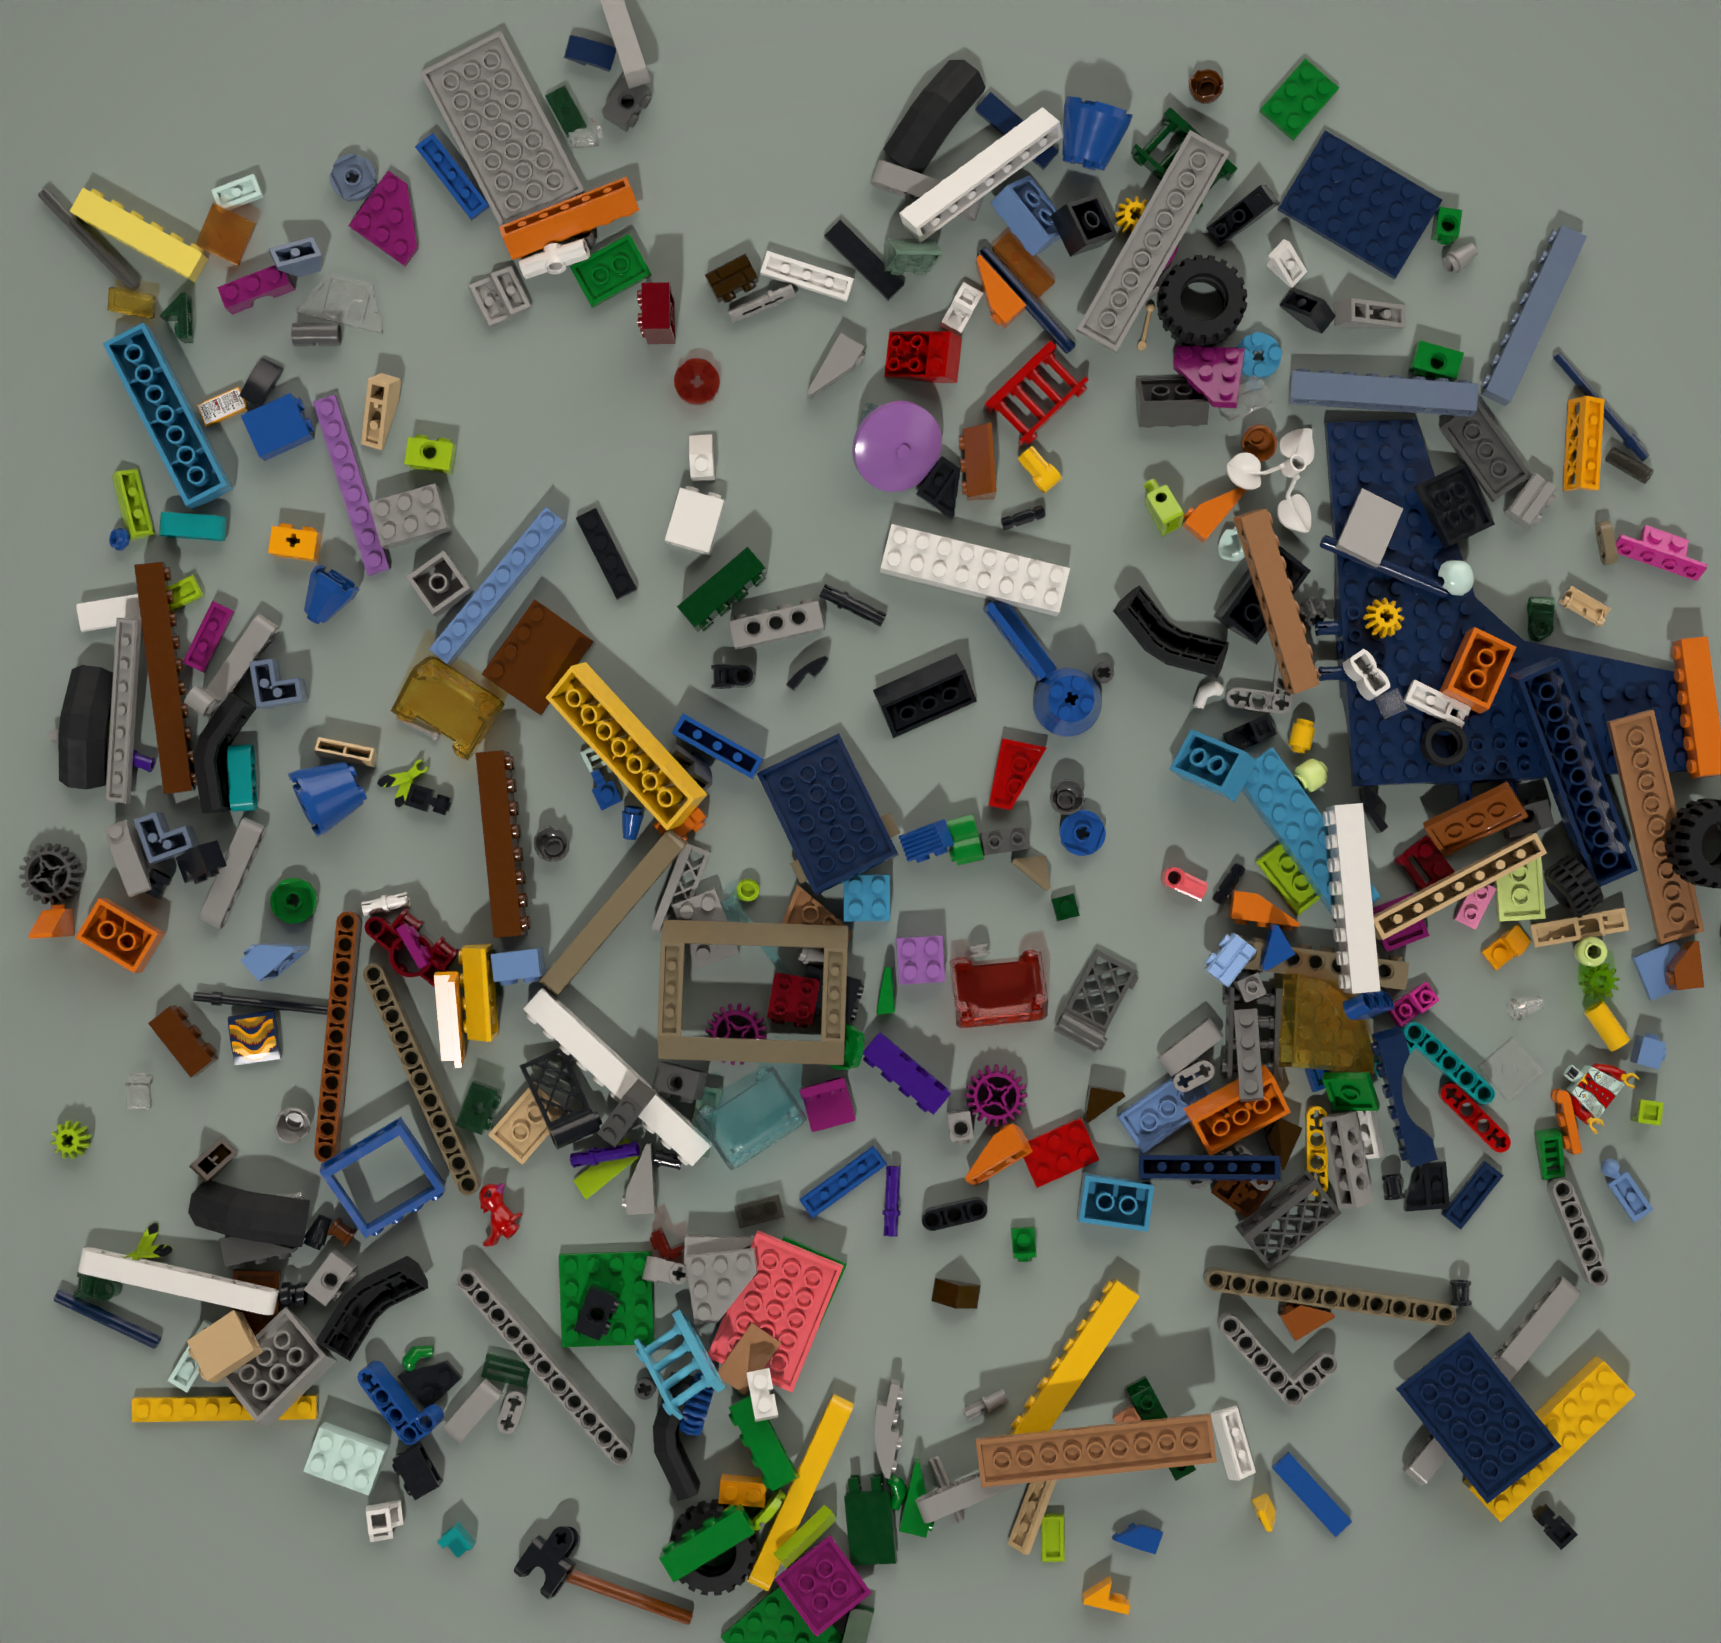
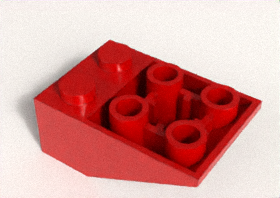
M951 331L889 332L884 377L931 383H957L962 338Z

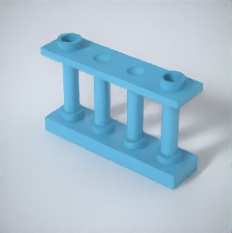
M679 1309L672 1314L676 1322L673 1324L674 1327L648 1346H645L639 1339H636L634 1342L638 1348L635 1351L641 1362H645L664 1400L663 1408L668 1415L673 1414L681 1420L683 1416L678 1407L706 1387H712L718 1393L726 1387L690 1319ZM678 1335H683L685 1339L682 1341L683 1344L655 1363L651 1354ZM687 1352H692L694 1356L691 1359L692 1362L664 1380L660 1371ZM697 1369L702 1371L701 1380L673 1398L669 1390Z

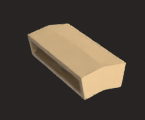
M318 737L314 749L317 756L370 767L376 766L378 753L375 752L374 748ZM324 746L343 749V753L325 750ZM350 751L368 754L369 758L350 755Z

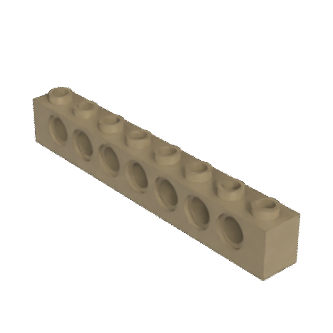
M1252 937V942H1246L1257 951L1245 965L1244 969L1265 971L1259 969L1266 939ZM1298 943L1297 948L1291 947L1297 957L1293 965H1289L1285 960L1266 972L1338 981L1341 969L1335 971L1332 968V962L1336 959L1334 948L1321 946L1320 951L1311 950L1312 945ZM1377 954L1378 968L1384 964L1388 970L1384 977L1379 976L1380 987L1406 990L1409 963L1402 962L1403 957L1389 955V960L1380 959V954ZM1313 955L1319 958V965L1315 968L1309 965V959Z

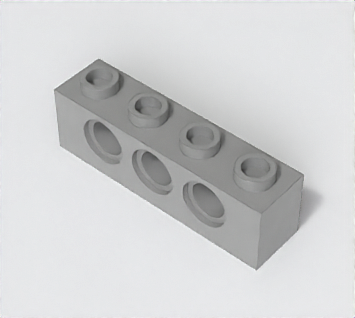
M813 598L802 600L800 605L791 607V604L777 606L778 610L769 612L768 609L755 611V615L746 617V614L733 616V620L728 622L735 650L825 630L819 602H813ZM795 613L804 614V622L795 624L792 621L793 615ZM773 618H780L783 621V625L779 629H773L770 627V621ZM751 623L760 625V631L757 634L753 635L748 632V626Z
M1356 1111L1337 1112L1321 1117L1338 1209L1358 1208L1372 1203V1192Z

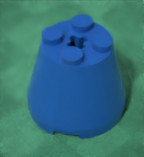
M1066 97L1063 114L1062 161L1070 164H1082L1083 168L1094 171L1096 169L1104 171L1130 126L1133 114L1128 113L1125 115L1126 110L1102 102L1088 100L1083 102L1082 98Z
M1061 668L1047 674L1037 685L1033 696V710L1038 722L1044 729L1061 737L1077 736L1090 729L1097 721L1102 708V697L1096 682L1085 672L1074 668ZM1068 696H1078V699L1074 701V705H1071L1070 702L1066 703L1065 699Z
M340 762L299 769L288 773L289 779L296 783L292 785V788L306 818L313 826L311 828L316 837L328 832L363 805V801L367 799L362 786L356 785L354 779H357L358 776L350 763Z

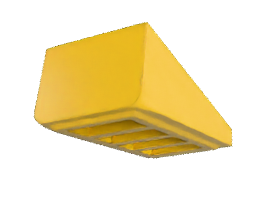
M1265 1493L1252 1499L1251 1503L1266 1532L1273 1531L1276 1519V1510L1270 1497Z

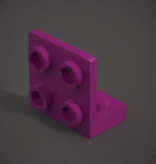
M844 1076L799 1089L812 1132L856 1120Z

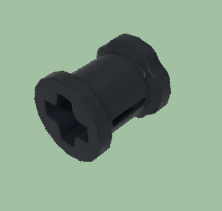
M1402 1174L1382 1176L1386 1192L1384 1200L1405 1198L1400 1181Z
M1451 1280L1450 1285L1453 1292V1300L1450 1301L1451 1305H1472V1301L1469 1300L1471 1281Z

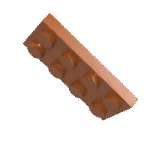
M1507 781L1423 822V825L1441 854L1445 857L1529 816Z

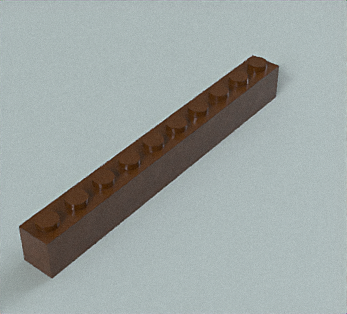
M164 562L135 564L164 794L195 791L194 786H197L195 772H192L191 764L194 763V751L189 749L188 741L192 740L191 728L186 726L189 709L188 705L183 702V695H186L185 682L180 679V672H183L182 659L177 656V649H180L179 636H175L174 626H177L176 613H172L171 604L174 603L173 590H169L168 581L172 580L170 567H166Z

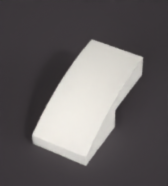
M963 282L940 326L960 337L975 311L983 292Z

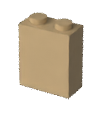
M235 1310L187 1340L190 1347L188 1349L189 1354L197 1361L200 1367L198 1369L200 1376L209 1382L217 1383L263 1353L243 1312Z

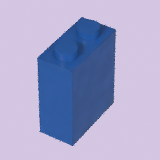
M289 393L241 415L259 457L264 461L315 439L312 434L315 429L310 419H306L302 412L305 410V407L300 397L296 398L293 394Z

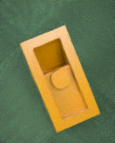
M1516 924L1484 948L1481 954L1494 970H1498L1514 956L1519 957L1530 945L1531 941L1519 925Z
M1110 1576L1082 1593L1081 1599L1085 1605L1129 1615L1130 1603L1126 1596L1119 1593L1109 1595L1112 1585Z

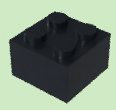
M1098 194L1066 203L1050 215L1070 257L1099 248L1118 235Z

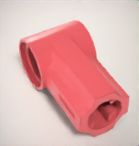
M1166 868L1161 873V882L1164 886L1198 901H1201L1207 891L1209 883L1184 872L1180 868ZM1172 871L1178 875V880L1174 884H1171L1168 880V875Z

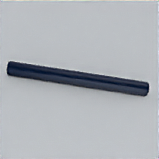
M983 247L977 255H981L1026 304L1025 309L1066 354L1071 352L1076 346L1071 338L989 247Z
M1324 535L1321 539L1320 547L1438 596L1446 597L1449 593L1447 589L1442 587L1444 583L1384 558H1382L1380 565L1376 568L1335 548L1338 539L1328 535Z

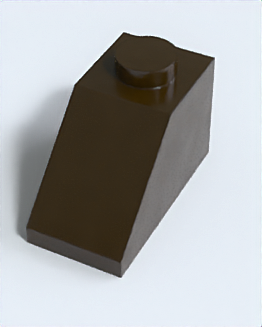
M1280 1118L1264 1127V1131H1266L1264 1136L1272 1156H1280L1282 1158V1170H1284L1303 1128Z

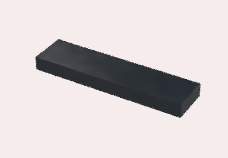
M841 220L824 235V238L887 301L904 287V283L896 275H892L891 271H885L884 263Z

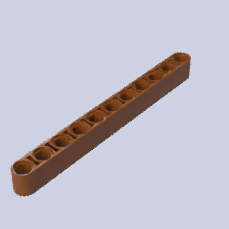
M353 911L341 913L336 920L314 1155L322 1163L340 1152L362 924L360 915ZM348 915L354 919V924L351 928L346 927L344 924V920ZM346 938L352 943L349 951L344 950L342 947V942ZM343 961L347 962L350 967L346 974L340 970V964ZM340 984L345 985L347 988V994L344 997L338 993ZM338 1007L343 1008L345 1011V1017L342 1020L338 1019L335 1014ZM336 1030L343 1034V1039L340 1043L336 1042L333 1038ZM333 1053L340 1056L341 1061L339 1065L332 1063L331 1056ZM331 1076L338 1079L339 1084L337 1088H332L329 1085V1078ZM329 1099L336 1103L334 1111H330L327 1108V1101ZM326 1122L334 1126L332 1134H328L325 1131L324 1126ZM324 1145L331 1148L332 1154L330 1157H326L322 1153Z

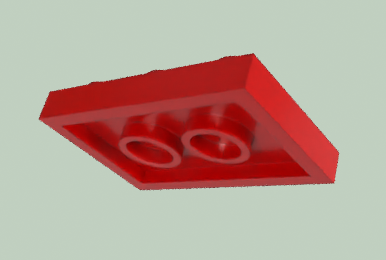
M1081 1117L1028 1140L1033 1152L1023 1157L1036 1188L1100 1160Z

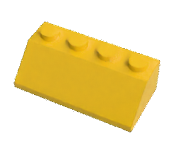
M493 943L465 945L458 955L459 964L463 965V974H460L461 988H464L465 997H462L461 1000L462 1010H466V1019L463 1020V1031L467 1033L469 1040L491 1042L499 1035L496 982L493 979L491 954H494Z

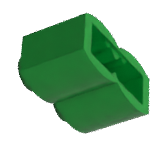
M973 814L946 821L954 843L952 845L953 848L949 849L951 861L956 862L957 866L984 860Z

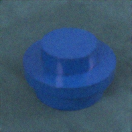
M118 528L112 530L109 537L111 547L118 551H123L129 545L130 536L126 529Z

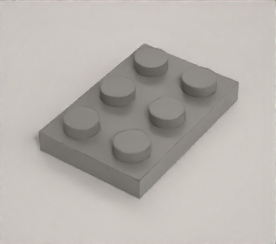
M715 888L672 904L677 920L728 922ZM687 944L696 969L739 953L737 945Z

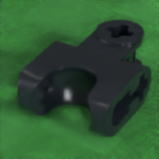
M560 1526L552 1531L547 1540L540 1535L537 1536L516 1564L514 1573L519 1577H526L535 1567L542 1568L545 1573V1582L540 1589L541 1595L547 1600L555 1597L576 1566L568 1557L579 1543L578 1531L573 1527ZM563 1534H567L566 1537H565V1538L568 1540L567 1543H563V1542H564V1537H562Z

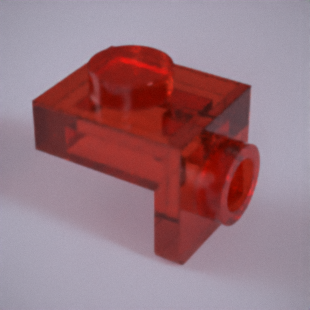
M662 1226L652 1231V1237H650L651 1244L654 1250H659L662 1259L668 1256L670 1260L682 1254L681 1250L684 1249V1243L670 1247Z

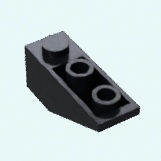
M1260 185L1206 229L1220 247L1279 204V201L1267 185Z

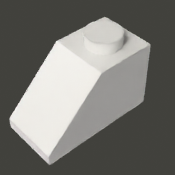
M712 434L689 436L692 482L715 480Z

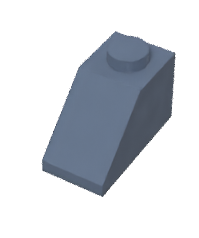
M313 237L269 248L277 270L298 277L321 271L322 255Z

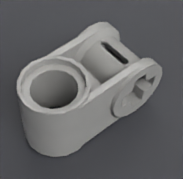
M647 1256L642 1279L656 1283L681 1285L688 1280L687 1267L680 1263L667 1261L666 1259ZM678 1270V1273H681V1277L676 1278V1276L672 1275L673 1271Z

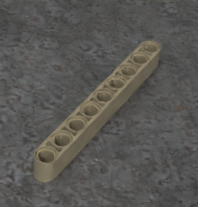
M672 829L666 831L539 982L557 997L688 843Z

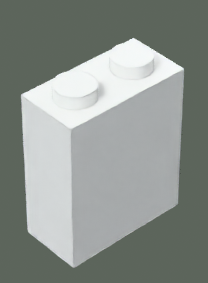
M686 486V489L680 488L665 542L710 556L725 506V501L721 499L722 496L712 492H708V495L701 494L699 489L691 486Z

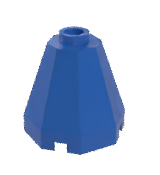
M323 565L315 566L310 574L304 607L307 618L316 624L320 622L325 623L353 600L360 590L358 587H354L353 581L333 569H331L330 573L326 572V567Z

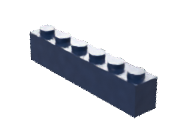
M1139 1155V1179L1282 1182V1158L1280 1156Z

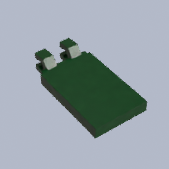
M883 1473L873 1474V1477H871L872 1491H862L860 1474L850 1475V1478H848L849 1492H846L844 1496L850 1563L852 1565L896 1564L897 1550L891 1492L884 1490Z

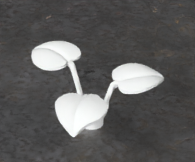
M1311 428L1297 429L1281 438L1279 452L1288 459L1276 467L1260 471V461L1251 453H1240L1226 464V471L1231 481L1244 490L1257 489L1261 485L1260 476L1281 470L1284 476L1293 478L1286 493L1287 500L1281 501L1277 506V516L1279 521L1288 529L1302 533L1310 531L1311 511L1309 504L1303 496L1296 494L1291 497V493L1296 481L1300 479L1299 473L1305 470L1306 466L1314 458L1315 452Z

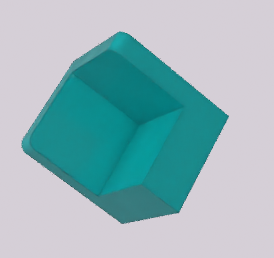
M459 1521L442 1534L437 1541L442 1549L448 1546L457 1558L467 1550L470 1551L476 1543Z

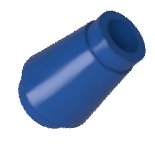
M630 805L624 807V811H622L624 839H637L644 817L642 813L643 808Z

